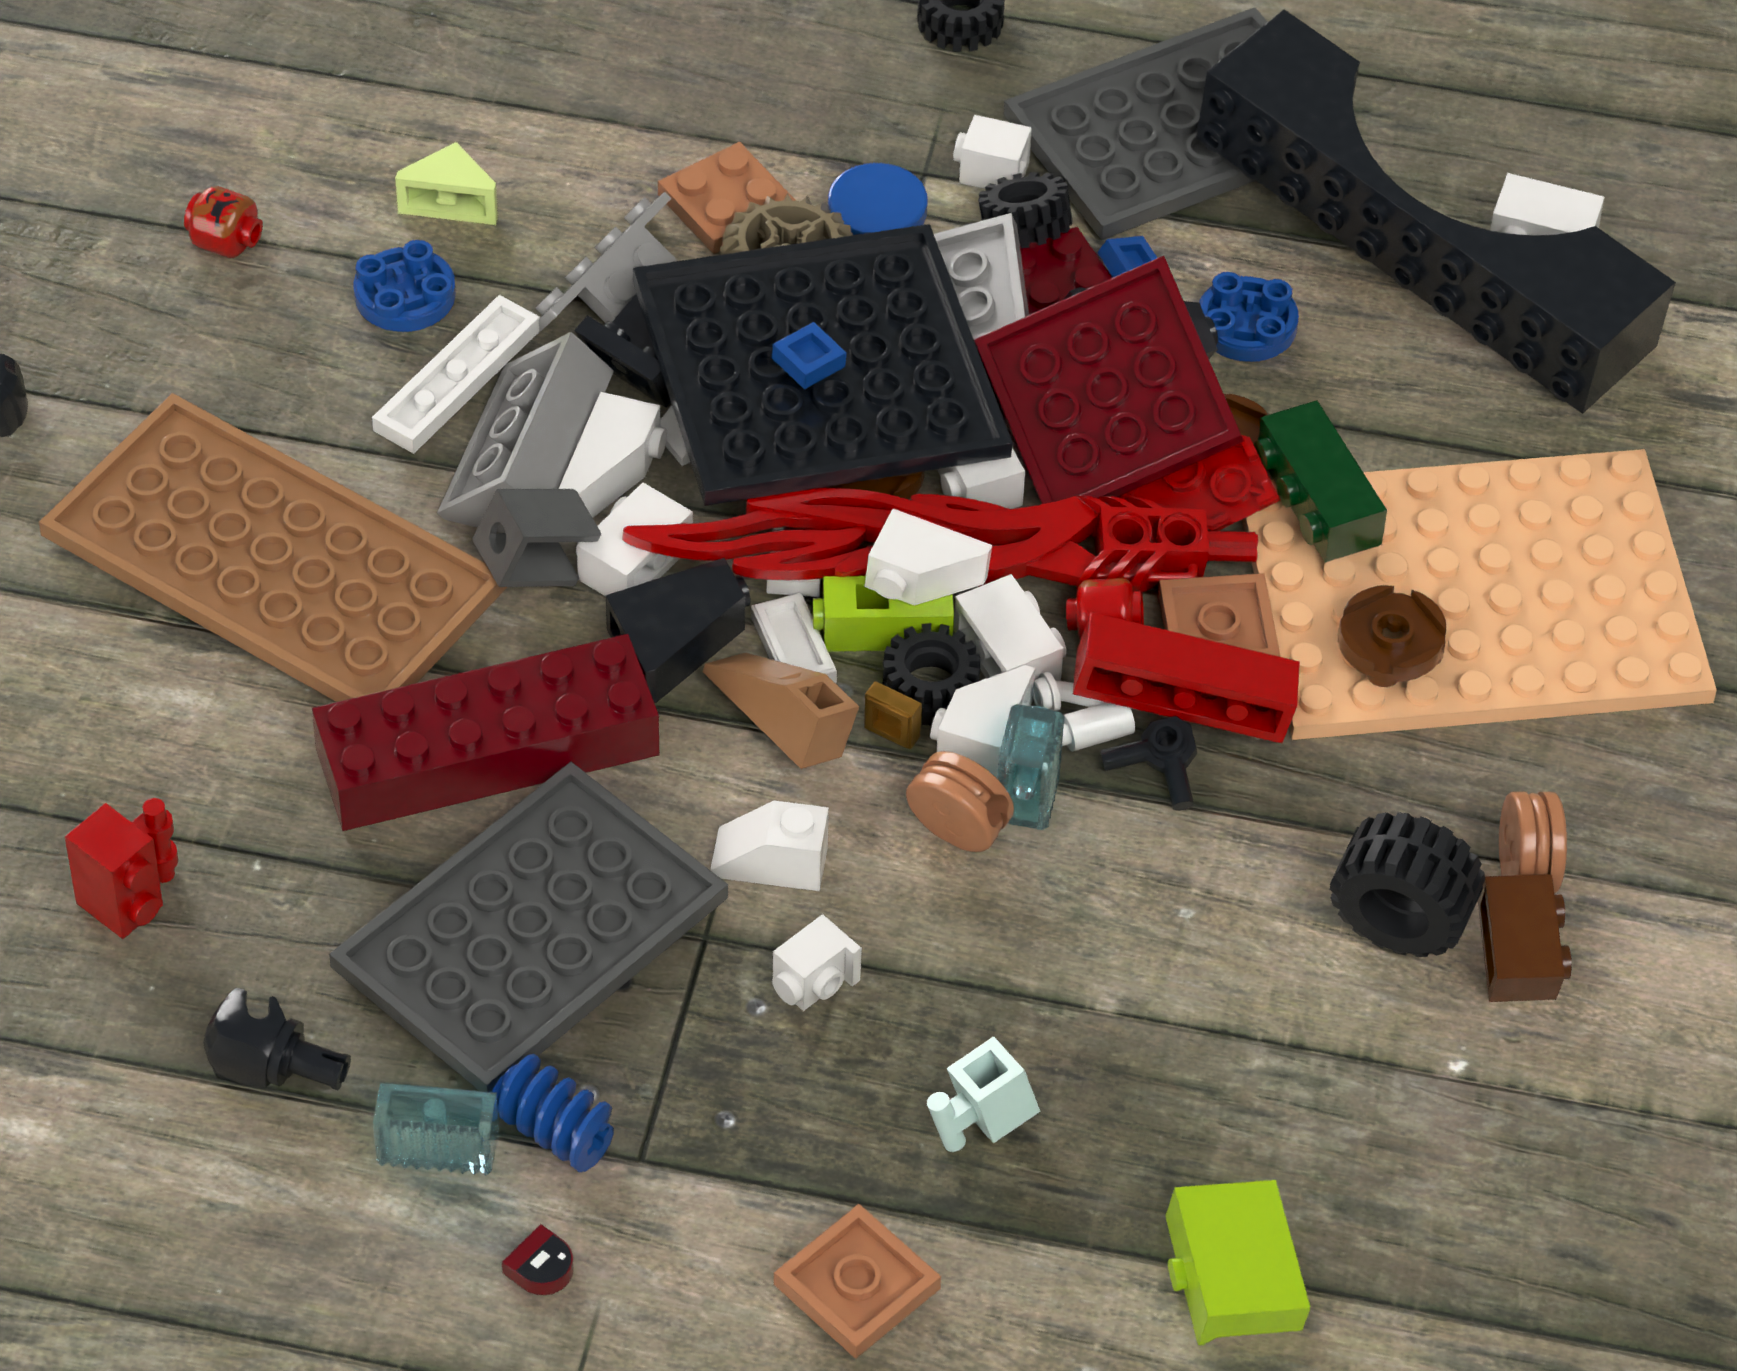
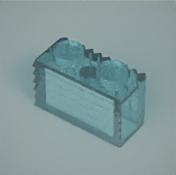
M1019 704L1013 705L1010 708L998 757L999 767L997 776L998 780L1008 791L1014 804V814L1008 824L1039 830L1049 827L1057 785H1059L1064 716L1059 711L1048 710L1041 706L1030 707Z
M381 1082L373 1119L377 1162L381 1167L389 1163L393 1168L401 1164L404 1169L412 1165L416 1170L424 1166L427 1171L435 1167L439 1172L447 1168L450 1173L458 1169L462 1174L470 1170L473 1175L479 1171L485 1176L488 1175L493 1169L499 1133L497 1093Z

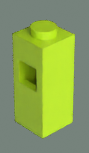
M824 576L823 598H813V629L823 630L824 644L828 652L885 651L887 646L891 647V639L896 634L904 639V629L911 626L914 627L916 633H921L922 624L931 623L932 632H939L940 624L950 626L949 635L953 636V594L918 605H911L898 599L885 598L876 591L866 588V576Z

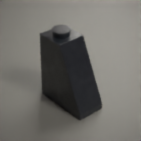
M725 558L718 559L605 595L606 628L611 638L629 634L653 701L657 703L745 630V607L751 604L749 589L742 576H734Z

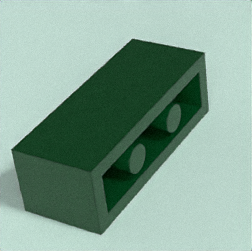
M1318 400L1261 417L1258 440L1254 442L1257 453L1265 469L1269 471L1276 482L1277 492L1282 504L1287 508H1292L1299 520L1301 533L1305 541L1309 545L1314 544L1324 562L1326 563L1382 545L1387 509Z

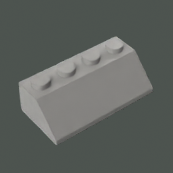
M572 332L507 363L501 371L437 514L444 520L478 528L496 489H559L600 392L606 393L605 390L614 370ZM502 524L497 529L498 533H506Z

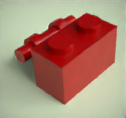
M159 798L146 800L142 807L143 813L132 822L105 803L64 836L76 904L122 939L127 937L138 926H144L151 922L157 915L159 909L163 906L160 883L169 882L174 878V869L179 861L176 844L170 840L174 833L172 814L165 809L164 802Z

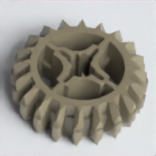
M788 193L783 201H774L771 197L767 196L762 206L749 202L746 213L735 212L732 224L726 225L723 234V246L720 247V255L845 237L853 234L850 225L844 224L841 212L830 213L826 202L813 206L808 196L801 201H792Z

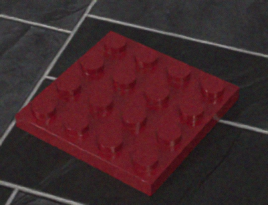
M1164 255L974 339L1042 504L1073 496H1092L1095 498L1101 496L1119 497L1244 442Z

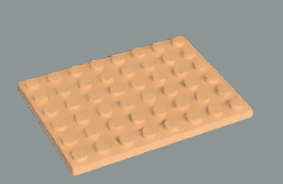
M1645 449L1363 472L1387 509L1382 545L1326 563L1314 544L1309 545L1305 541L1301 533L1299 520L1292 508L1285 507L1281 501L1242 519L1244 532H1256L1258 534V558L1256 562H1252L1254 574H1265L1280 657L1300 661L1297 708L1289 726L1292 740L1714 703L1717 689ZM1271 480L1277 492L1276 482ZM1381 585L1394 586L1393 593H1403L1411 596L1412 590L1423 593L1438 605L1446 619L1445 649L1441 662L1427 674L1409 681H1398L1391 687L1373 685L1368 680L1366 674L1355 669L1345 659L1338 643L1339 623L1348 601L1365 589ZM1388 628L1382 629L1383 635L1391 639L1401 638L1403 634L1402 631L1393 633Z

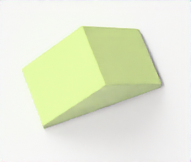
M457 142L397 171L395 180L399 214L496 225L498 219L496 183Z

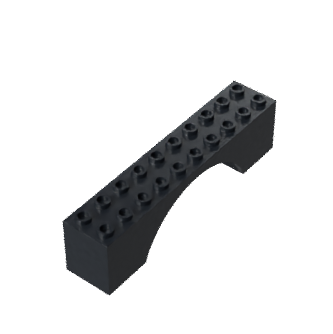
M1285 9L1207 71L1196 135L1197 139L1202 141L1209 150L1220 154L1237 166L1248 178L1255 179L1276 194L1283 203L1294 207L1311 219L1321 230L1332 234L1353 249L1360 258L1371 262L1388 274L1399 286L1409 289L1423 299L1437 313L1448 317L1469 332L1479 343L1487 345L1511 362L1518 371L1529 375L1546 387L1560 401L1567 402L1583 414L1657 347L1676 284L1674 280L1596 226L1556 235L1502 233L1475 227L1452 219L1412 197L1398 186L1379 166L1365 145L1358 129L1353 109V95L1360 61Z

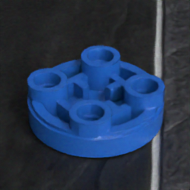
M867 163L850 168L834 180L828 194V210L830 213L841 212L844 224L850 225L853 235L924 225L927 216L928 197L922 182L908 170L892 164Z
M412 240L406 243L404 247L387 249L375 255H365L356 263L354 297L357 309L367 321L379 328L396 332L421 330L443 319L454 304L456 291L453 271L443 258L433 253L432 246L424 240Z
M1222 272L1213 278L1212 286L1205 291L1199 301L1205 317L1208 316L1212 319L1217 330L1218 343L1216 346L1218 350L1216 353L1233 360L1246 362L1267 360L1283 353L1296 337L1299 318L1297 305L1292 298L1293 291L1290 284L1280 279L1268 281L1257 277L1238 276L1233 272Z

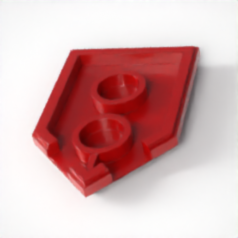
M1242 435L1244 442L1120 496L1122 499L1125 497H1144L1154 501L1163 508L1206 509L1208 531H1220L1281 501L1251 438Z

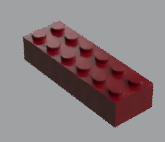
M629 634L312 708L316 751L342 832L542 784L570 762L574 763L585 773L660 755L659 714Z

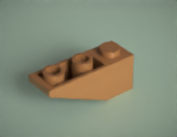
M742 653L705 663L703 673L801 769L842 757L859 706L826 674L750 653Z

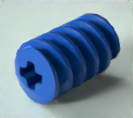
M534 1053L527 1055L498 1080L490 1093L486 1109L490 1113H499V1118L508 1125H516L517 1130L524 1136L534 1137L535 1142L542 1148L552 1149L553 1154L561 1161H570L571 1166L576 1171L585 1172L589 1170L605 1155L611 1144L614 1128L608 1121L612 1113V1106L604 1101L590 1111L594 1102V1094L588 1089L583 1090L573 1098L576 1091V1082L570 1077L565 1078L555 1086L559 1071L551 1065L538 1073L541 1059Z

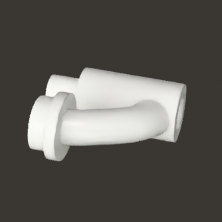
M1050 672L1041 673L1040 678L1034 680L1033 699L1040 711L1047 709L1051 712L1058 711L1061 708V701L1088 707L1062 715L1060 725L1044 729V739L1050 750L1067 745L1070 751L1073 752L1134 734L1135 721L1131 708L1073 695L1074 683L1055 681Z

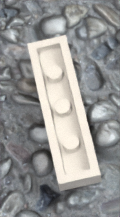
M499 295L372 417L373 431L414 454L539 333L540 317Z

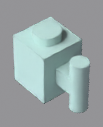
M992 1037L947 1068L957 1093L954 1098L950 1100L946 1093L937 1092L932 1094L927 1100L928 1109L944 1148L951 1152L958 1151L964 1147L966 1138L963 1130L973 1123H976L994 1144L1040 1112L1025 1070L995 1037Z

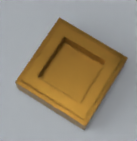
M875 681L865 693V729L911 750L920 738L922 703Z

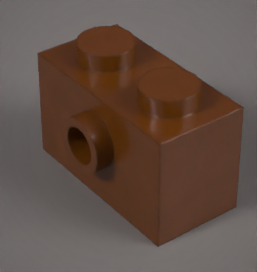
M1552 874L1485 876L1484 888L1477 903L1489 1002L1556 1000L1564 979H1570L1572 960L1569 946H1561L1559 928H1563L1565 924V904L1562 894H1554Z

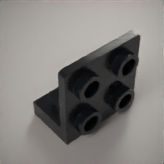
M637 294L633 296L613 322L607 321L602 325L587 315L575 329L578 338L614 370L613 374L667 408L671 400Z

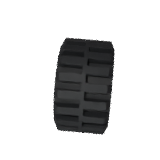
M1387 812L1376 815L1375 819L1368 817L1363 820L1360 827L1356 828L1330 882L1329 890L1333 892L1330 898L1333 906L1339 909L1338 915L1345 923L1351 924L1353 926L1352 930L1359 936L1373 941L1372 944L1381 948L1386 947L1393 950L1394 953L1405 956L1407 953H1411L1416 957H1428L1429 953L1438 956L1446 953L1448 948L1453 949L1458 944L1484 888L1485 872L1480 869L1482 863L1478 856L1469 852L1471 847L1463 839L1456 838L1453 835V831L1445 826L1440 827L1432 823V820L1421 816L1420 818L1412 817L1409 813L1397 812L1396 816Z

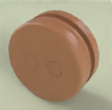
M940 751L932 754L923 765L922 771L914 777L906 789L908 805L914 815L928 830L948 843L970 852H982L989 849L997 839L1001 829L1008 824L1014 814L1012 798L1002 783L977 762L953 752Z
M1510 792L1504 800L1499 825L1501 875L1552 874L1555 894L1563 882L1567 857L1566 819L1561 799L1555 792H1539L1538 794Z

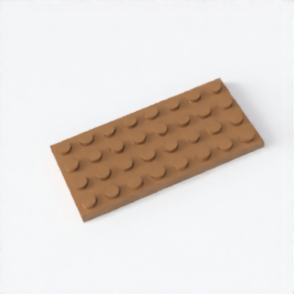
M174 393L170 394L39 521L41 536L336 702L418 683L507 588L498 587L486 563Z

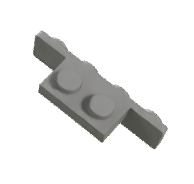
M665 191L653 203L644 197L624 217L630 226L623 233L615 226L594 247L601 255L593 263L586 256L565 277L572 285L564 293L556 287L538 304L535 309L542 315L539 319V333L577 295L605 323L607 321L613 322L636 294L633 285L634 267L678 261L644 227L672 199Z

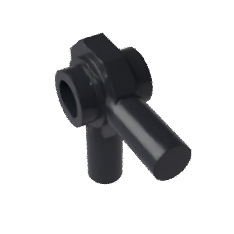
M1176 716L1150 722L1141 735L1140 741L1100 750L1105 771L1147 762V765L1161 773H1165L1173 810H1186L1194 805L1186 768H1188L1198 752L1193 730L1189 723Z

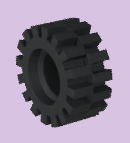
M918 0V28L921 33L925 32V39L930 43L937 39V47L945 50L948 44H952L953 52H961L962 45H968L970 52L978 50V42L987 47L992 44V37L997 39L1001 34L1004 22L1005 0ZM963 5L974 9L959 11L948 7Z
M1030 172L1028 177H1022V174L1019 173L1014 174L1011 180L1003 177L997 180L998 185L990 183L985 186L986 191L979 193L978 201L981 220L1012 213L1017 224L1021 248L1030 247L1029 243L1037 242L1038 246L1046 244V238L1056 240L1061 237L1060 232L1067 233L1070 230V225L1073 224L1067 183L1060 176L1054 178L1051 173H1045L1042 177H1039L1038 172Z
M931 623L922 624L921 633H916L913 626L904 629V639L896 634L891 639V647L887 646L884 652L882 684L922 703V725L931 726L932 717H935L939 708H948L955 690L978 682L980 677V655L976 654V645L972 640L965 643L966 634L959 630L953 636H950V626L940 624L939 632L931 631ZM923 667H937L947 671L952 676L942 681L928 682L914 677L911 673Z

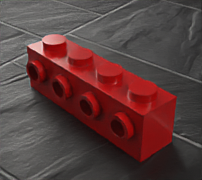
M1090 612L1077 649L1072 694L1167 717L1176 716L1184 721L1283 743L1297 708L1300 661Z

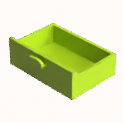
M1276 1180L1175 1187L1165 1216L1176 1257L1168 1260V1271L1173 1290L1181 1291L1184 1289L1197 1344L1204 1345L1219 1337L1302 1331L1311 1307Z

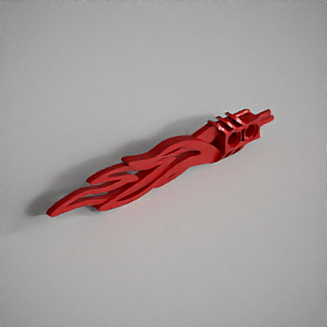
M815 488L747 499L746 514L704 523L626 526L623 528L622 537L624 542L636 548L671 557L704 561L736 558L733 560L732 572L748 578L808 580L822 579L824 576H866L868 555L873 545L853 550L863 541L875 543L892 509H896L985 543L1000 545L992 546L988 577L984 585L1010 574L1013 575L1015 580L1029 575L1076 586V589L1085 580L1124 578L1131 582L1134 591L1142 592L1154 587L1159 583V580L1203 577L1207 561L1256 562L1259 543L1256 532L1208 531L1206 509L1163 508L1154 501L1144 497H1125L1122 499L1117 496H1101L1099 498L1073 496L1051 503L1009 509L980 500L956 496L914 494L909 500L885 493L846 488ZM778 527H792V528L803 529V530H783V531L766 532V533H761V534H756V535H751V536L739 538V539L732 540V541L708 542V541L724 540V539H728V538L738 537V536L747 535V534H751V533H754V532H758V531H762V530H766V529H771V528H778ZM1090 535L1095 540L1096 556L1079 545ZM772 551H781V552H774V553H768V554H762V555H756V556L743 557V556L752 555V554H757V553L772 552Z

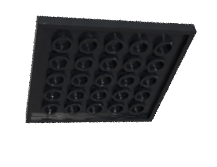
M930 224L633 268V285L704 506L1011 458L1013 445ZM814 322L846 352V366L804 389L772 359V350L774 343Z

